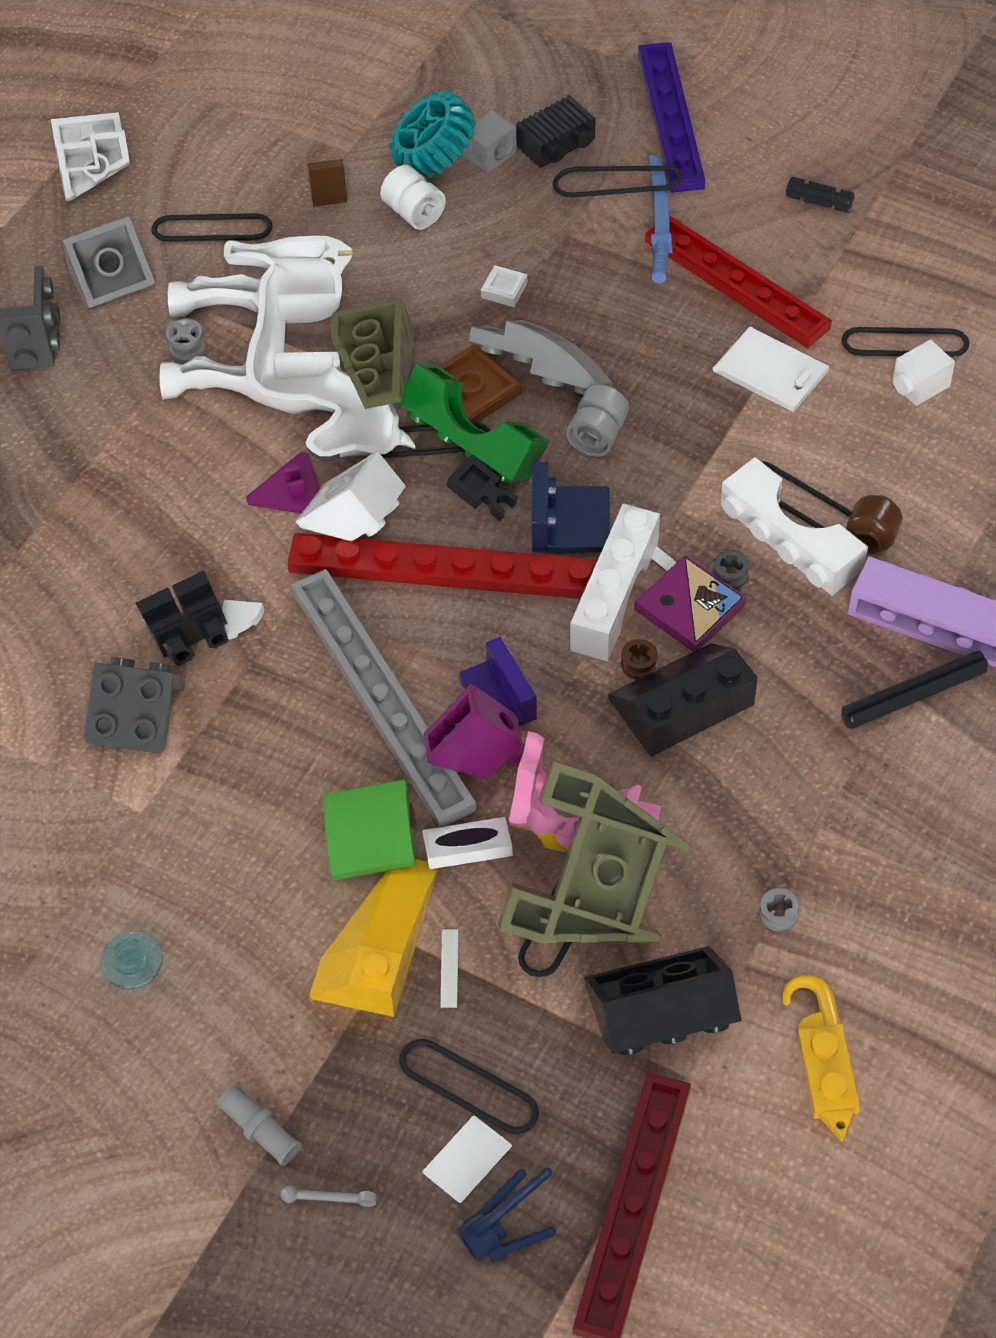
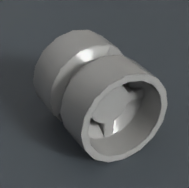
M590 386L585 391L578 405L577 413L572 416L565 434L569 443L581 453L589 456L599 457L609 453L629 413L630 407L627 399L619 391L609 386Z

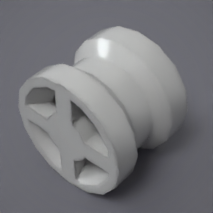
M188 318L178 319L167 327L166 338L169 343L170 357L173 361L183 365L195 356L204 357L206 350L202 339V327L197 321Z

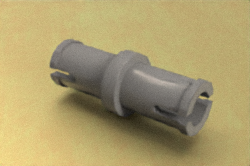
M238 1085L228 1088L218 1100L217 1107L220 1110L222 1109L244 1129L243 1136L250 1142L257 1141L281 1166L290 1163L301 1150L302 1143L292 1137L274 1120L275 1114L268 1108L262 1109Z

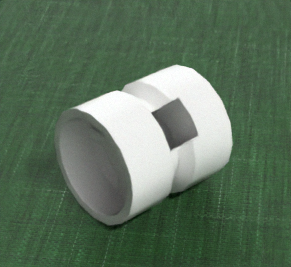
M401 165L392 170L381 186V199L415 229L422 230L431 226L441 216L445 208V194L432 183L427 182L426 178L410 165Z

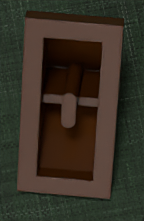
M343 159L307 164L313 207L347 202Z

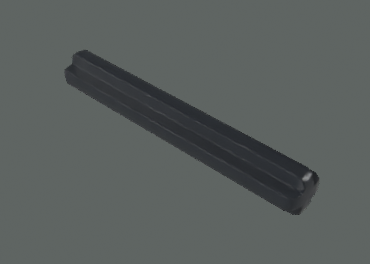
M981 651L967 654L843 706L842 720L850 729L861 726L986 673L988 661Z

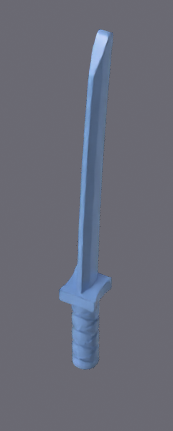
M649 155L650 166H664L657 157ZM651 171L653 186L666 185L665 171ZM667 190L654 191L655 234L651 235V242L654 254L652 280L655 283L665 282L668 253H673L671 233H669Z

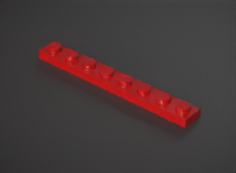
M294 533L287 564L289 573L314 575L327 569L331 577L581 599L598 560L360 538L349 541L334 536Z

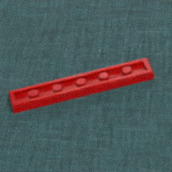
M669 215V233H671L673 253H668L670 259L807 349L831 329V319ZM655 226L645 233V242L652 246L651 235L655 234Z

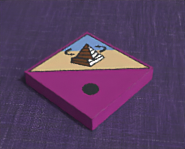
M684 555L635 601L634 610L694 652L700 649L745 606L746 596Z

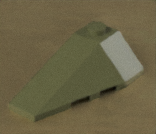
M398 298L332 313L331 339L364 408L369 409L401 402L412 365L415 347V329L403 299Z

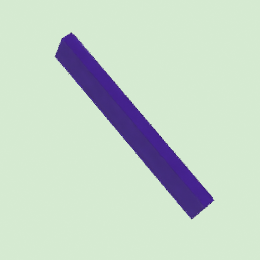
M671 42L638 45V56L664 166H673L682 174L681 182L676 187L670 189V192L705 189V176ZM666 171L668 183L670 184L676 180L677 175L674 172Z

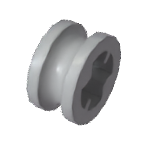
M775 888L763 895L760 902V917L767 928L782 932L791 929L797 923L799 902L791 891ZM774 904H784L785 916H775Z

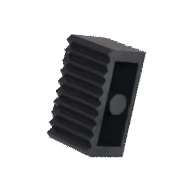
M567 95L566 98L562 97L560 101L557 100L555 104L551 103L549 107L546 106L544 110L540 109L538 113L535 112L533 116L529 115L522 122H517V147L527 157L529 156L530 160H533L534 164H537L539 168L551 162L557 163L567 153L579 147L585 148L595 139L596 118L572 96Z

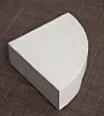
M224 600L222 611L228 623L225 625L228 639L238 637V633L245 631L252 625L256 626L260 622L265 611L263 603Z

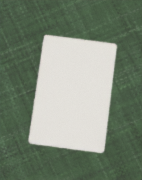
M472 1116L427 1165L422 1173L457 1202L462 1203L512 1145L479 1118Z

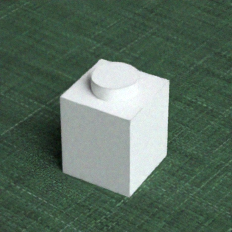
M930 339L896 359L892 384L899 394L906 396L917 406L950 387L955 361Z

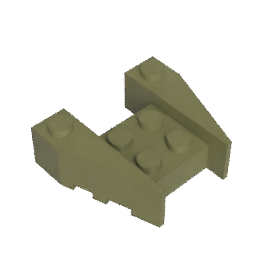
M551 759L538 801L540 804L580 817L554 896L511 882L498 921L499 930L539 943L660 942L662 935L659 931L642 925L641 920L666 844L688 852L691 845L593 772Z

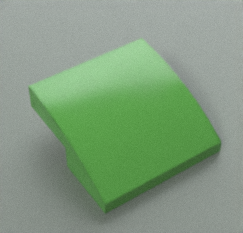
M405 780L323 794L327 849L333 881L416 866L415 835L410 821L409 789Z

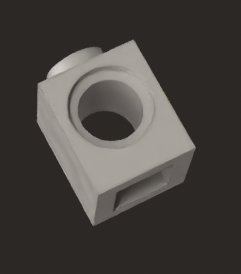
M491 110L476 121V125L473 128L475 135L468 140L470 146L463 150L465 158L488 173L516 153V127L509 120L502 118Z

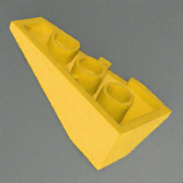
M416 859V866L390 870L383 874L321 957L309 994L310 999L390 1017L395 1016L439 868L429 869L428 861Z

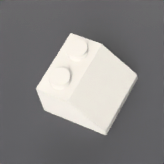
M376 451L324 483L296 523L300 528L353 541L363 534L370 537L386 524L383 518L399 505L400 502L397 498L406 486L379 452Z

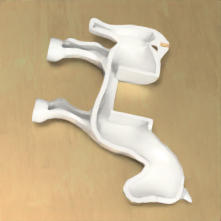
M329 236L287 237L261 244H245L229 240L224 245V257L228 264L267 268L268 270L261 279H254L239 274L221 278L197 276L190 283L183 281L169 282L168 307L171 318L186 317L194 309L213 305L240 306L256 312L258 316L249 344L246 362L243 366L224 365L201 356H195L183 365L174 362H162L160 365V390L163 400L177 398L186 389L202 390L219 387L240 392L258 403L293 415L307 414L317 409L334 412L330 419L312 431L306 440L308 451L322 461H333L342 457L358 455L370 456L376 451L382 455L392 451L397 445L415 449L416 446L412 439L398 427L399 416L393 404L369 409L364 408L348 373L341 370L338 352L284 353L286 323L322 321L332 316V313H335L339 308L342 297V278L340 274L353 257L351 247Z

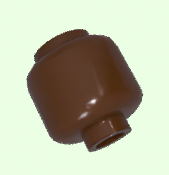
M868 495L860 498L854 505L846 530L868 546L867 553L888 550L894 544L903 516L900 508L888 497Z

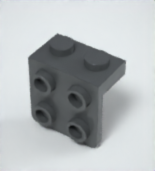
M43 266L34 267V305L0 308V334L10 370L53 367L54 351H60L58 329H54V325H60V311L58 303L51 302V299H54L53 282L51 277L45 278Z
M111 657L110 664L94 663L84 734L85 741L92 745L161 753L166 746L173 690L183 691L185 675L173 673L174 665L150 662L149 670L134 668L135 660Z

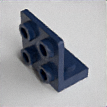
M533 462L532 552H602L610 534L609 487L556 486V477H548V462Z

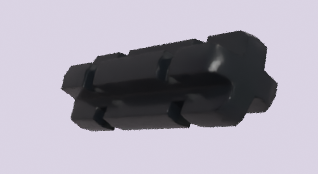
M791 177L786 188V195L790 198L800 200V197H804L805 202L828 208L834 205L836 210L846 213L852 209L855 194L851 191L841 189L840 192H837L836 187L809 181V184H807L805 179Z

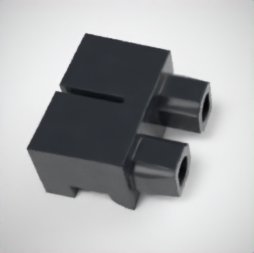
M205 571L172 585L180 607L186 616L184 618L169 588L136 602L143 621L164 658L169 656L177 666L192 660L195 654L191 645L205 639L209 648H217L229 641L225 627L228 623Z

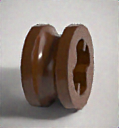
M643 639L632 640L625 644L621 657L623 672L628 677L637 680L656 671L658 655L656 647L651 642ZM636 656L639 659V656L646 657V663H642V660H639V663L632 662V657Z

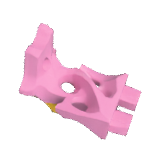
M528 731L524 752L517 772L514 798L509 816L510 826L526 829L536 834L545 848L568 853L580 816L573 815V817L566 818L559 815L555 808L540 804L538 801L546 777V773L543 770L545 738L538 733ZM635 785L628 789L617 790L648 814L659 820L660 805L639 801L642 786Z

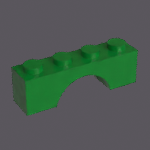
M416 364L406 384L402 401L397 402L408 410L407 416L420 424H428L436 429L435 435L441 440L450 444H458L465 449L464 455L470 458L474 455L481 462L493 468V471L502 477V481L511 484L514 481L529 480L533 473V462L540 461L550 441L522 422H503L490 432L480 430L469 420L462 402L463 383L436 364Z

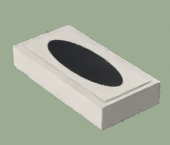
M505 817L422 830L429 869L513 856L512 842Z

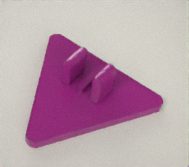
M300 452L248 494L246 496L247 504L302 514L320 490L308 453Z

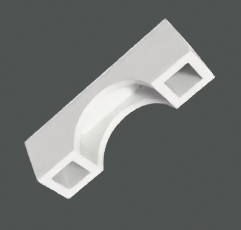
M754 457L722 482L721 506L729 517L738 519L748 527L756 539L762 542L765 541L775 549L783 561L793 564L802 571L814 586L823 588L833 596L861 573L866 563L868 546L840 524L825 528H810L791 521L779 507L782 478Z
M622 504L570 622V651L608 662L621 632L623 617L633 584L641 570L647 571L658 545L659 513Z

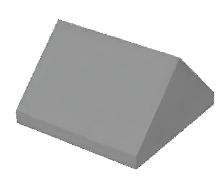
M130 216L62 240L70 276L88 308L155 284Z

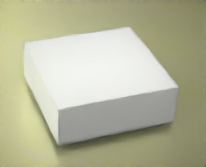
M494 265L481 288V298L515 307L528 283L527 274Z

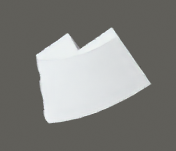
M119 112L51 119L56 156L66 202L73 200L130 165L125 132L121 128Z

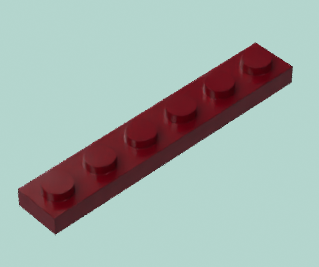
M650 1072L646 1074L574 1321L572 1335L583 1338H622L690 1095L691 1083Z

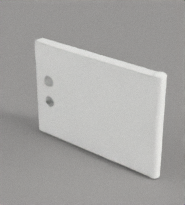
M749 327L712 370L794 412L828 373L829 366L753 327Z

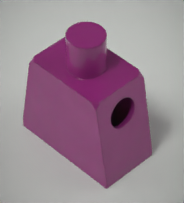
M472 684L423 733L428 763L482 779L489 778L504 762L518 768L525 748V744L521 743L522 739L516 715Z

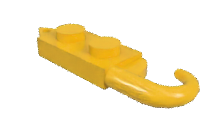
M799 975L785 984L782 991V1003L788 1006L791 1003V995L800 988L810 989L817 997L820 1012L805 1017L798 1024L797 1041L813 1118H820L839 1141L843 1142L853 1115L858 1114L860 1109L843 1025L840 1024L835 997L830 986L819 977ZM837 1126H842L843 1129H838Z

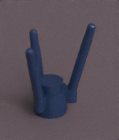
M551 1168L542 1170L498 1206L526 1176L524 1169L518 1170L477 1213L463 1222L464 1225L457 1229L459 1237L476 1261H480L485 1256H488L489 1260L494 1263L508 1253L538 1243L556 1234L555 1228L549 1227L501 1245L500 1240L506 1236V1233L498 1221L552 1175Z

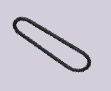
M576 166L560 171L553 180V188L559 195L571 198L661 191L676 187L681 182L682 174L673 166ZM671 171L677 175L674 182L657 186L584 192H566L558 187L559 179L572 172Z

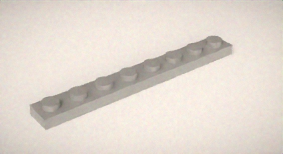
M327 569L291 584L293 596L437 826L445 827L476 812V802L457 772L428 763L423 734L428 729L427 725Z

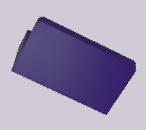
M501 637L486 642V661L459 673V680L464 689L472 684L512 711L518 719L519 726L536 720L537 696Z

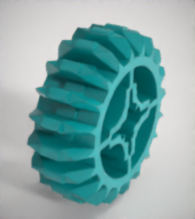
M442 90L437 93L433 91L428 98L422 96L419 103L416 105L412 104L411 109L407 113H402L404 117L400 122L395 123L397 129L391 133L392 141L388 147L391 150L390 156L394 159L393 161L397 166L410 165L424 178L426 176L431 179L436 172L442 174L447 166L453 167V162L458 157H462V151L470 146L468 140L475 135L473 131L476 125V121L473 118L474 113L471 111L470 106L454 92L448 93L446 90Z

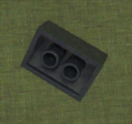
M710 643L609 693L608 699L650 757L753 706L758 677L735 648Z
M710 946L584 977L602 1038L612 1054H635L642 1051L645 1045L657 1042L674 1044L685 1040L688 1034L700 1031L717 1033L728 1029L729 1024L742 1021L733 972Z

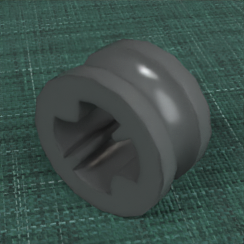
M727 550L716 556L713 570L715 576L734 589L741 588L746 584L749 561L745 555L735 550ZM727 567H735V573H727Z

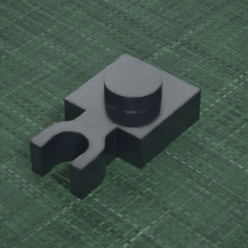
M474 455L448 478L447 487L474 509H477L484 502L489 507L490 513L499 521L504 518L505 510L499 507L497 503L505 502L512 509L517 504L518 498L508 490L498 488L502 477Z

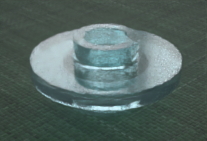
M127 932L118 935L106 945L102 952L101 968L103 974L111 984L119 988L136 989L145 986L158 975L161 969L163 959L161 949L155 939L145 933Z

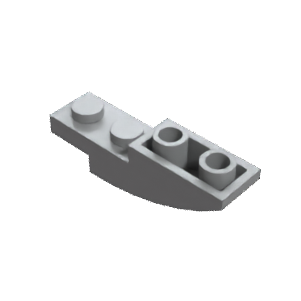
M524 320L506 321L505 330L491 326L471 327L469 341L482 344L481 351L502 355L503 351L514 353V360L532 364L530 373L542 376V383L563 387L564 383L574 385V391L583 395L593 385L612 387V382L586 353L562 336L542 326Z

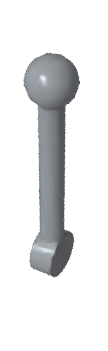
M289 1184L285 1185L280 1192L281 1199L286 1203H293L296 1199L358 1203L364 1207H373L377 1201V1194L370 1191H362L356 1194L297 1190L294 1185Z

